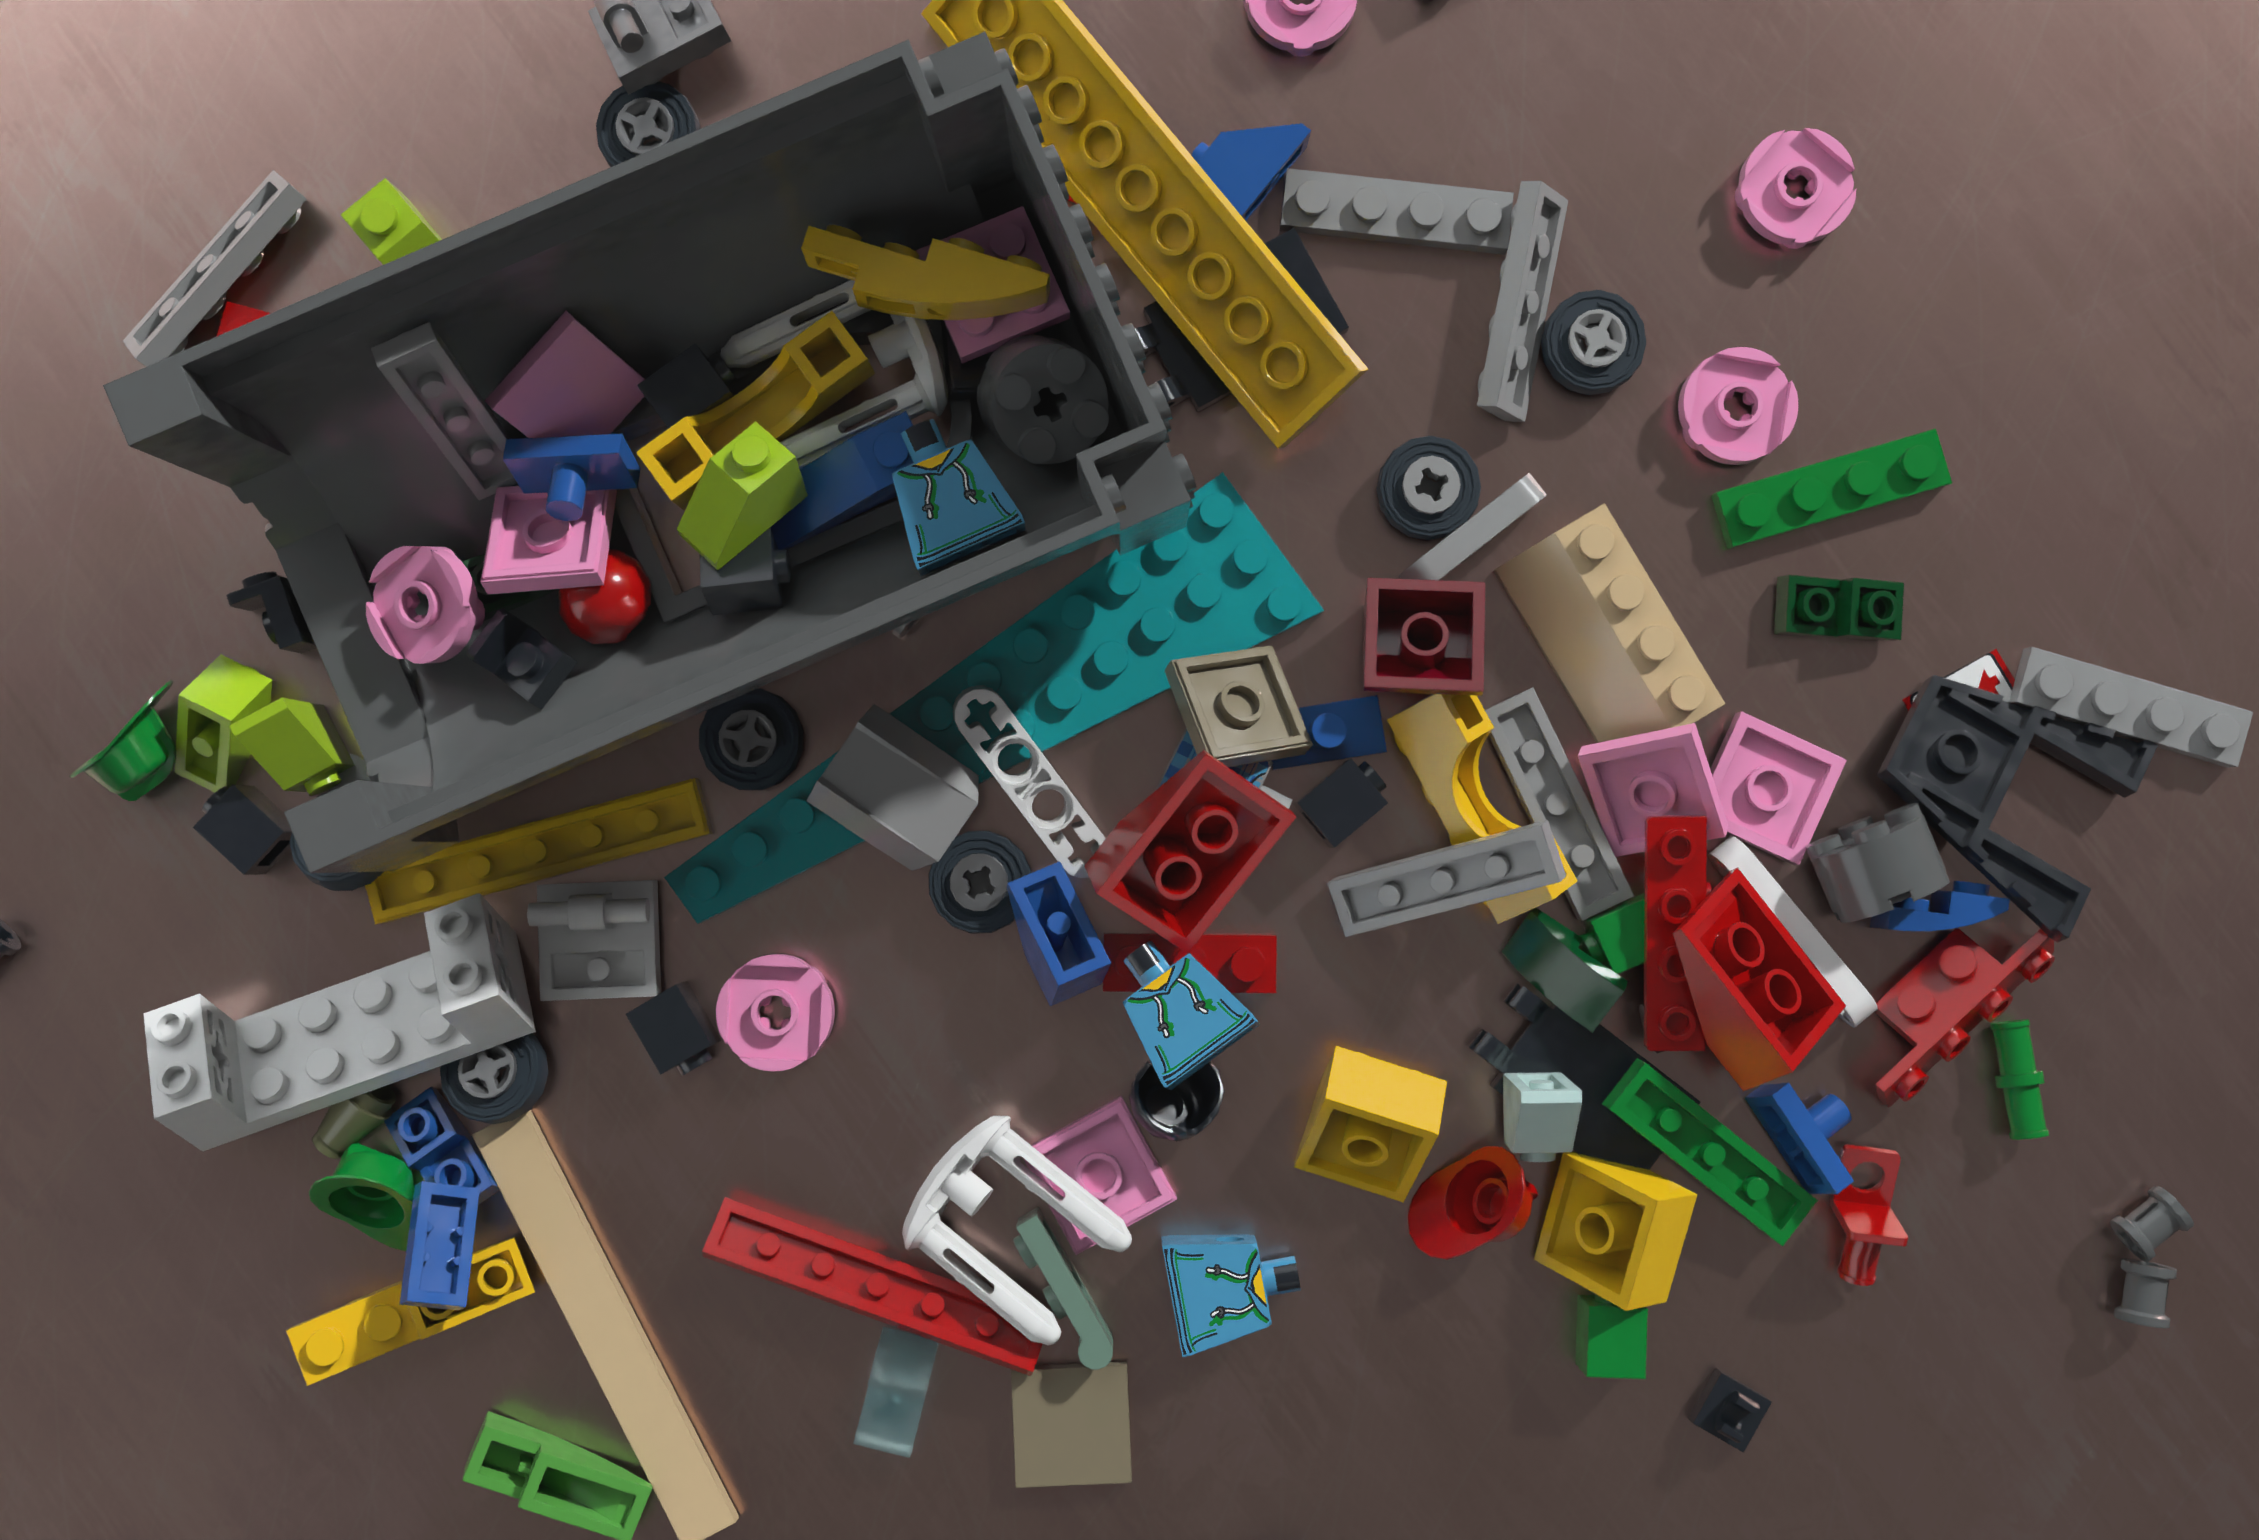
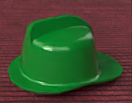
M170 680L162 686L132 717L108 746L81 765L69 777L73 778L84 772L108 791L119 795L127 801L138 800L163 782L173 770L176 760L175 742L154 707L170 689L173 681Z
M359 1143L351 1144L344 1151L333 1175L315 1181L308 1192L310 1201L319 1210L347 1222L374 1240L394 1249L407 1250L415 1187L411 1168L404 1161L392 1155L379 1152Z

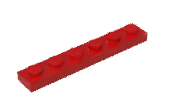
M726 1197L722 1202L702 1250V1255L705 1258L1031 1376L1043 1345L1042 1343L1030 1341L959 1282Z

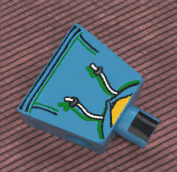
M934 419L915 424L901 433L913 464L892 473L912 557L920 576L1026 530L1022 514L971 439L947 448Z
M1149 941L1133 951L1123 961L1142 986L1125 999L1123 1005L1161 1083L1168 1090L1175 1088L1260 1025L1254 1015L1190 953L1170 966L1155 944Z
M1168 1235L1161 1237L1182 1357L1200 1353L1272 1325L1267 1297L1301 1291L1295 1256L1261 1262L1255 1235Z

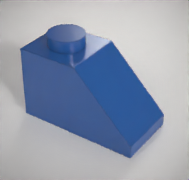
M1300 123L1220 132L1210 146L1201 142L1193 150L1191 156L1247 222L1284 177L1287 168L1290 169L1305 151L1311 130Z
M1059 861L1007 883L1006 888L1025 957L1049 1006L1051 1007L1101 985L1111 965V961L1061 862Z

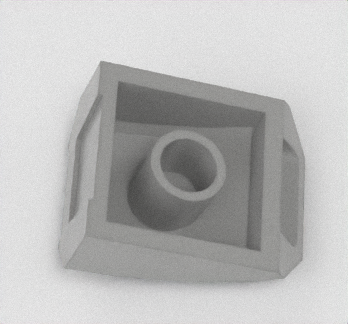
M873 704L858 721L829 766L817 780L807 802L897 862L914 871L939 862L978 805L979 775L888 712Z

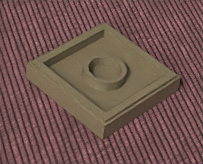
M1272 645L1171 660L1165 668V674L1197 755L1204 750L1227 767H1235L1305 755L1313 745Z
M1127 1361L1110 1362L1106 1367L1099 1370L1089 1369L1082 1363L1035 1365L1031 1376L1011 1369L1016 1488L1132 1483Z

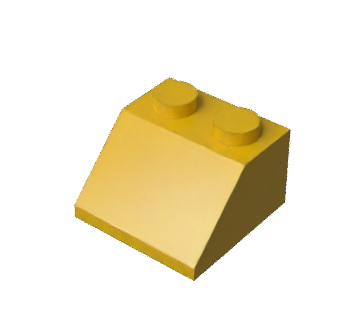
M1335 1046L1320 1080L1295 1159L1294 1168L1404 1203L1439 1135L1447 1081L1379 1060L1360 1052Z
M1563 1152L1534 1260L1625 1311L1665 1303L1668 1299L1698 1194L1647 1169L1574 1152Z

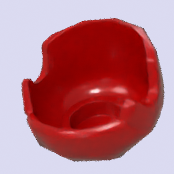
M609 548L604 585L563 588L559 590L560 616L573 634L592 644L618 643L625 640L628 634L645 619L648 607L651 605L650 578L639 561L618 549Z

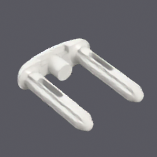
M850 280L733 335L721 349L720 356L729 368H750L779 354L783 345L827 313L797 326L800 322L847 300L849 301L846 304L831 310L842 324L871 311V309L857 305L852 290L855 281ZM891 315L894 324L868 336L883 369L910 357L916 371L914 379L781 441L780 443L796 456L799 469L849 438L907 411L911 420L927 412L935 413L938 417L942 415L949 400L948 386L940 352L925 319ZM898 405L895 410L844 433L848 427Z
M994 1115L974 1127L955 1143L934 1166L917 1192L903 1225L902 1235L905 1249L908 1251L914 1248L922 1250L951 1274L957 1282L968 1288L1030 1341L1053 1345L1061 1336V1328L1054 1314L941 1221L940 1216L947 1208L948 1202L950 1200L953 1201L971 1217L978 1212L990 1197L993 1188L972 1171L982 1158L990 1156L1022 1182L1028 1190L1038 1195L1101 1248L1123 1252L1131 1245L1132 1236L1122 1218L1011 1130V1118L1009 1116ZM1020 1156L1065 1192V1197H1062L1020 1162ZM950 1249L994 1285V1289L951 1254Z

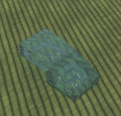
M887 1327L882 1328L853 1444L911 1458L939 1345L938 1342L919 1335Z

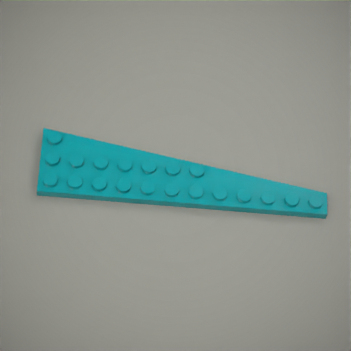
M1222 472L1194 492L1195 498L1191 499L1193 507L1189 509L1185 528L1121 556L1117 549L896 708L890 715L979 775V785L994 776L959 731L953 718L954 702L963 690L971 686L980 685L993 689L1000 695L1043 753L1171 689L1164 671L1171 660L1250 649L1323 613L1324 609ZM974 699L967 704L971 714L964 721L968 725L976 721L979 722L991 737V739L980 743L983 749L987 750L997 736L1014 729L1011 723H1007L1001 731L998 729L989 715V711L995 706L992 701L982 705L977 699ZM1018 743L1009 744L1000 751L998 766L1005 772L1029 760L1030 752L1024 745ZM838 751L664 877L697 924L703 923L865 842L864 839L807 802L817 780L822 776Z

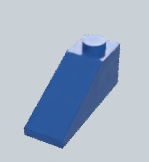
M907 411L849 438L800 469L808 496L770 527L778 549H789L897 497L892 473L913 464L901 436L904 430L913 426Z

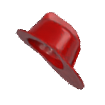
M1485 1146L1436 1172L1421 1184L1412 1198L1408 1213L1409 1234L1417 1248L1432 1258L1445 1260L1465 1255L1488 1242L1505 1241L1516 1236L1525 1227L1531 1215L1532 1202L1538 1197L1537 1189L1533 1184L1526 1181L1523 1168L1514 1154L1504 1147Z

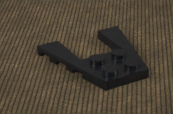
M1932 675L1923 682L1877 776L1908 805L1918 803L1926 822L2052 940L2060 942L2069 938L2091 888L1993 832L1989 827L2030 743L2124 798L2137 792L2158 745L2148 740L2138 743L2114 735L2115 730L2093 723L2083 726L2055 717L2056 712L2034 706L2028 709L2002 701L2004 698L2002 695Z

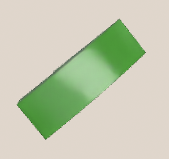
M490 1411L486 1413L465 1464L462 1479L464 1482L519 1499L518 1508L618 1540L632 1539L652 1490L651 1483L586 1449L532 1426Z

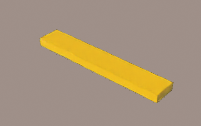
M693 778L461 841L395 871H385L371 884L365 885L375 925L431 911L478 893L482 896L490 895L713 834L699 779Z

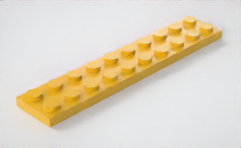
M932 0L922 11L921 15L948 47L986 32L994 52L1005 48L1019 81V85H1016V88L1028 85L1040 112L1042 122L1038 124L1044 138V142L1041 143L1042 147L1053 144L1060 156L1068 181L1065 182L1068 194L1077 204H1080L1090 221L1278 449L1286 447L1369 370L1063 0Z

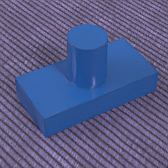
M622 433L506 439L503 461L524 494L548 493L546 512L558 520L575 521L581 518L586 491L638 488L641 468Z
M1378 695L1298 708L1313 745L1305 755L1271 760L1273 762L1271 767L1273 771L1387 752Z
M1789 1082L1761 1085L1745 1097V1100L1809 1194H1839L1854 1182L1828 1142L1830 1137L1852 1120L1848 1107L1840 1098L1833 1094H1827L1809 1109H1806Z
M425 1181L415 1185L399 1305L458 1311L466 1307L480 1188Z

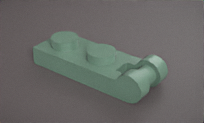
M1036 1207L1018 1218L1016 1228L1020 1235L1013 1238L1014 1244L1028 1268L1032 1269L1038 1265L1049 1285L1043 1288V1293L1054 1314L1059 1320L1068 1316L1079 1335L1078 1356L1081 1363L1089 1369H1102L1110 1363L1113 1357L1112 1332L1040 1208Z

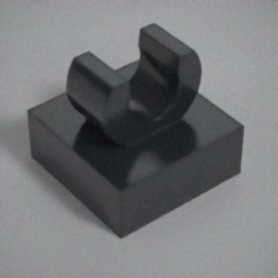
M1715 1368L1688 1419L1696 1426L1744 1453L1772 1401Z

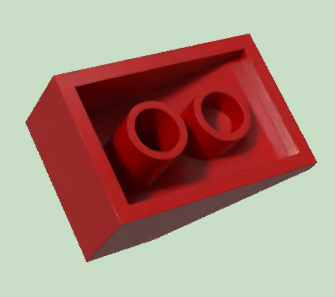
M1203 750L1121 819L1084 867L1096 894L1188 953L1295 820L1296 815Z
M1738 867L1729 871L1673 932L1706 1044L1743 1092L1792 1073L1846 1007V1004Z

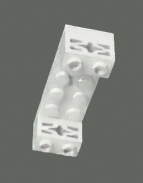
M478 893L425 912L424 917L430 951L236 1021L227 1016L200 993L144 1013L154 1119L201 1151H206L536 1032L516 932L488 901Z

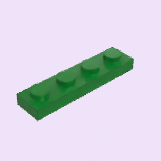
M1932 429L1714 493L1711 495L1728 550L1939 489L1952 484V480L1937 431Z
M1638 1058L1602 1103L1603 1106L1781 1246H1784L1818 1201L1646 1062Z

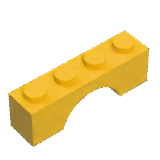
M830 311L783 345L780 354L772 365L744 390L711 410L682 418L636 453L670 500L685 511L709 459L755 421L776 440L781 442L873 376L875 372L868 358L835 313Z
M1433 694L1387 719L1394 732L1395 742L1399 750L1407 756L1422 783V791L1426 800L1435 807L1447 829L1451 846L1521 827L1503 817L1492 806L1482 788L1478 769L1479 756L1484 741L1494 729V726L1477 696ZM1556 840L1555 843L1566 877L1558 883L1484 901L1483 904L1491 910L1498 924L1554 900L1578 881Z

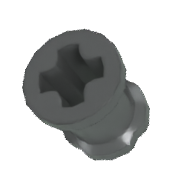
M2161 1186L2151 1188L2148 1191L2149 1198L2125 1218L2117 1215L2109 1222L2121 1242L2135 1256L2146 1263L2156 1256L2154 1249L2178 1230L2188 1231L2194 1226L2189 1213L2173 1195Z
M2122 1258L2120 1268L2126 1271L2122 1305L2115 1307L2114 1317L2148 1327L2170 1328L2171 1319L2165 1315L2169 1280L2176 1279L2177 1269L2154 1262L2146 1263L2142 1260Z

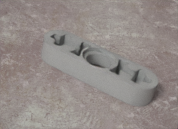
M1528 473L1404 570L1399 577L1401 579L1418 580L1442 579L1545 498L1547 494L1534 477Z

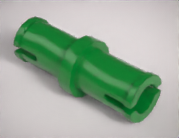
M2029 1019L1991 1023L2000 1074L1995 1075V1082L1997 1088H2003L2011 1140L2049 1136V1131L2046 1129L2039 1084L2045 1083L2043 1070H2036Z

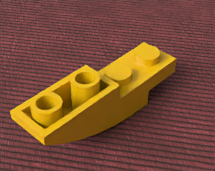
M828 225L826 231L808 226L801 247L808 267L855 281L852 290L859 307L891 315L937 320L988 318L1015 313L1045 304L1050 294V274L1042 272V267L1035 261L1016 255L1008 256L1007 260L984 254V249L980 245L962 238H950L949 243L933 238L926 261L920 260V255L916 251L901 244L888 242L885 243L884 248L861 242L862 237L858 233L838 225Z
M515 1237L472 1253L467 1304L465 1308L459 1311L399 1305L402 1281H399L287 1329V1335L307 1386L413 1341L423 1340L535 1293Z

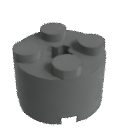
M1034 334L1011 339L991 354L985 365L986 369L980 385L978 384V410L985 426L992 435L1016 455L1033 464L1062 463L1075 458L1076 454L1087 450L1098 436L1104 433L1109 421L1108 391L1100 370L1085 354L1058 339ZM1045 388L1051 392V395L1046 398L1047 405L1042 409H1038L1035 407L1041 401L1038 392Z
M1918 803L1895 809L1884 815L1885 820L1876 823L1873 822L1871 816L1858 819L1838 828L1840 836L1839 834L1830 835L1806 845L1810 860L1837 921L1840 920L1841 923H1848L1894 910L1893 904L1909 897H1912L1914 902L1940 890L1950 883L1946 867Z

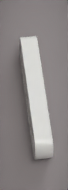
M983 685L971 686L963 690L956 697L953 705V718L959 731L1056 860L1061 862L1064 870L1072 876L1088 878L1089 876L1084 867L1086 863L1080 857L1072 861L1068 859L1074 850L1064 834L1060 832L1055 840H1052L1049 834L1066 828L1074 816L1078 814L1081 817V821L1075 822L1071 826L1085 843L1092 839L1096 840V843L1090 848L1092 854L1096 852L1106 838L1000 695L993 689ZM974 699H977L982 705L989 701L994 703L995 706L989 711V715L1000 731L1007 723H1011L1014 727L1012 731L997 736L987 750L983 749L980 745L981 742L991 739L984 727L977 721L970 725L964 721L971 714L967 704ZM1018 743L1024 745L1030 752L1029 766L1024 772L1017 775L1004 773L998 766L1000 751L1009 744ZM1048 789L1060 792L1064 798V808L1058 817L1052 820H1043L1033 813L1032 803L1039 792Z
M1730 836L1708 854L1709 860L1722 878L1729 871L1737 867L1846 1004V1007L1839 1014L1843 1021L1855 1028L1878 1009L1875 1000L1747 846L1736 837Z

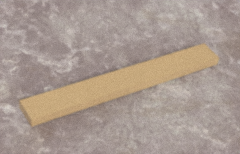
M529 1110L513 1121L491 1124L472 1134L649 1482L652 1484V1488L678 1539L704 1540L736 1523L739 1515L532 1111Z

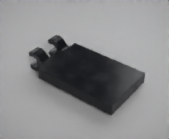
M1295 228L1264 243L1340 335L1347 333L1349 326ZM1155 301L1144 307L1143 314L1149 324L1135 328L1142 343L1146 357L1157 351L1170 374V377L1157 381L1165 395L1169 408L1190 398L1196 411L1199 412L1231 395L1232 392L1159 303Z
M1516 984L1503 1002L1528 1020L1530 1025L1514 1046L1509 1049L1492 1034L1483 1029L1468 1046L1500 1071L1490 1086L1503 1095V1073L1561 1072L1582 1090V1106L1573 1150L1578 1154L1650 1170L1663 1152L1603 1106V1101L1637 1058L1646 1062L1698 1105L1701 1101L1601 1024L1592 1033L1552 1003L1549 1007L1523 985Z

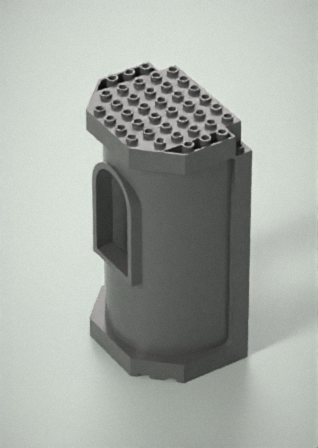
M982 32L920 60H917L908 39L103 385L128 446L230 487L242 503L248 504L252 502L260 514L270 522L265 526V536L276 550L366 762L367 776L371 780H356L284 811L309 873L395 871L459 843L457 818L1100 539L1111 536L1121 556L1186 527L1189 509L1193 507L1191 499L1195 498L1193 490L1197 486L1184 455L1180 453L1172 457L1166 444L1170 442L1167 432L1171 431L1168 420L1172 419V414L1165 395L1158 382L1147 386L1142 374L1146 372L1143 360L1146 359L1142 343L1131 322L1121 326L1117 316L1120 315V311L1116 301L1120 300L1116 284L1106 263L1096 267L1093 264L1091 258L1095 257L1091 241L1094 240L1082 207L1079 203L1068 207L1066 201L1070 198L1065 186V182L1068 181L1067 174L1055 146L1051 144L1043 148L1041 145L1044 142V138L1038 123H1041L1042 119L1028 85L1016 88V85H1019V81L1005 48L994 52L986 32ZM1021 206L1024 207L1070 311V319L1060 323L1061 341L1085 354L1098 367L1106 383L1109 400L1108 426L1104 433L1098 436L1087 450L1076 454L1075 458L1062 463L1033 464L1016 455L992 435L980 416L977 399H949L951 430L946 447L950 448L970 439L973 441L1022 514L1025 521V531L920 576L912 557L897 499L787 549L791 562L792 583L782 585L784 608L712 615L701 590V585L681 592L638 489H616L617 494L609 548L621 550L640 562L651 580V605L648 607L645 619L628 634L625 640L618 643L592 644L570 631L560 616V589L508 611L536 629L577 661V664L542 710L524 699L495 674L475 663L467 656V650L492 618L483 621L481 627L472 632L469 642L456 656L441 663L417 664L407 659H396L387 654L376 642L367 622L366 602H373V592L376 583H369V580L377 563L390 551L402 546L447 547L461 561L485 554L496 493L480 501L477 499L379 370L371 348L430 322L483 399L486 400L562 314L567 311L646 379L693 344H696L707 358L716 352L720 355L721 349L733 335L797 306L817 294L824 293L850 281V279L808 267L801 249L808 226L826 231L828 225H838L858 233L862 237L861 242L884 248L885 243L891 242L904 245L915 251L930 245L933 238L942 240ZM847 300V301H845V302H843V303H841V304H839V305H837V306H834V307H832V308H830V309H828V310H826V311H824V312H822V313H820V314H817V315H815V316H813V317H811V318H809V319H807V320H805V321H803V322H800L797 326H799V325H801V324H803V323H805V322H807V321H810V320H812V319H814V318H816V317H818V316H820V315H822V314H824V313H827V312H829V311H831V310H833V309H835V308H837V307H839V306H841V305H843V304H846L849 300ZM871 310L843 323V326L859 346L871 345L868 336L894 324L890 314ZM925 319L936 341L946 376L941 320ZM779 354L750 368H729L738 380V382L730 387L734 395L744 390L772 365ZM644 396L611 434L622 433L626 442L665 426V423ZM1040 399L1041 401L1035 407L1038 409L1047 405L1046 399ZM492 410L512 439L528 438ZM419 591L417 595L419 596L420 604L415 608L417 615H427L429 608L426 594H422Z

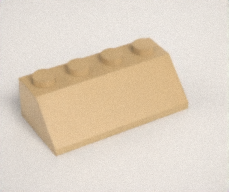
M1605 503L1494 570V573L1596 743L1692 724L1725 705L1724 700Z

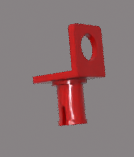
M1844 1145L1841 1148L1839 1159L1850 1175L1852 1170L1863 1162H1874L1882 1168L1881 1180L1874 1187L1859 1189L1850 1184L1839 1194H1831L1829 1202L1830 1207L1846 1233L1837 1273H1839L1841 1279L1851 1284L1870 1286L1876 1281L1875 1274L1882 1244L1905 1247L1908 1242V1235L1890 1207L1901 1157L1895 1150Z

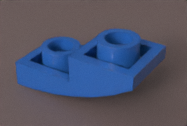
M1953 881L1952 891L1938 890L1931 894V900L1919 899L1913 902L1912 898H1907L1893 904L1894 910L1871 917L1870 928L1899 931H1938L1959 928L1991 919L2008 911L2010 899L1989 896L1990 885Z
M429 1087L392 1113L391 1117L384 1121L407 1166L419 1170L425 1182L480 1188L478 1205L500 1190L476 1142L436 1088Z

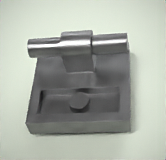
M594 0L596 7L588 10L618 78L628 94L644 86L657 83L667 74L696 59L707 57L715 49L731 42L711 0Z

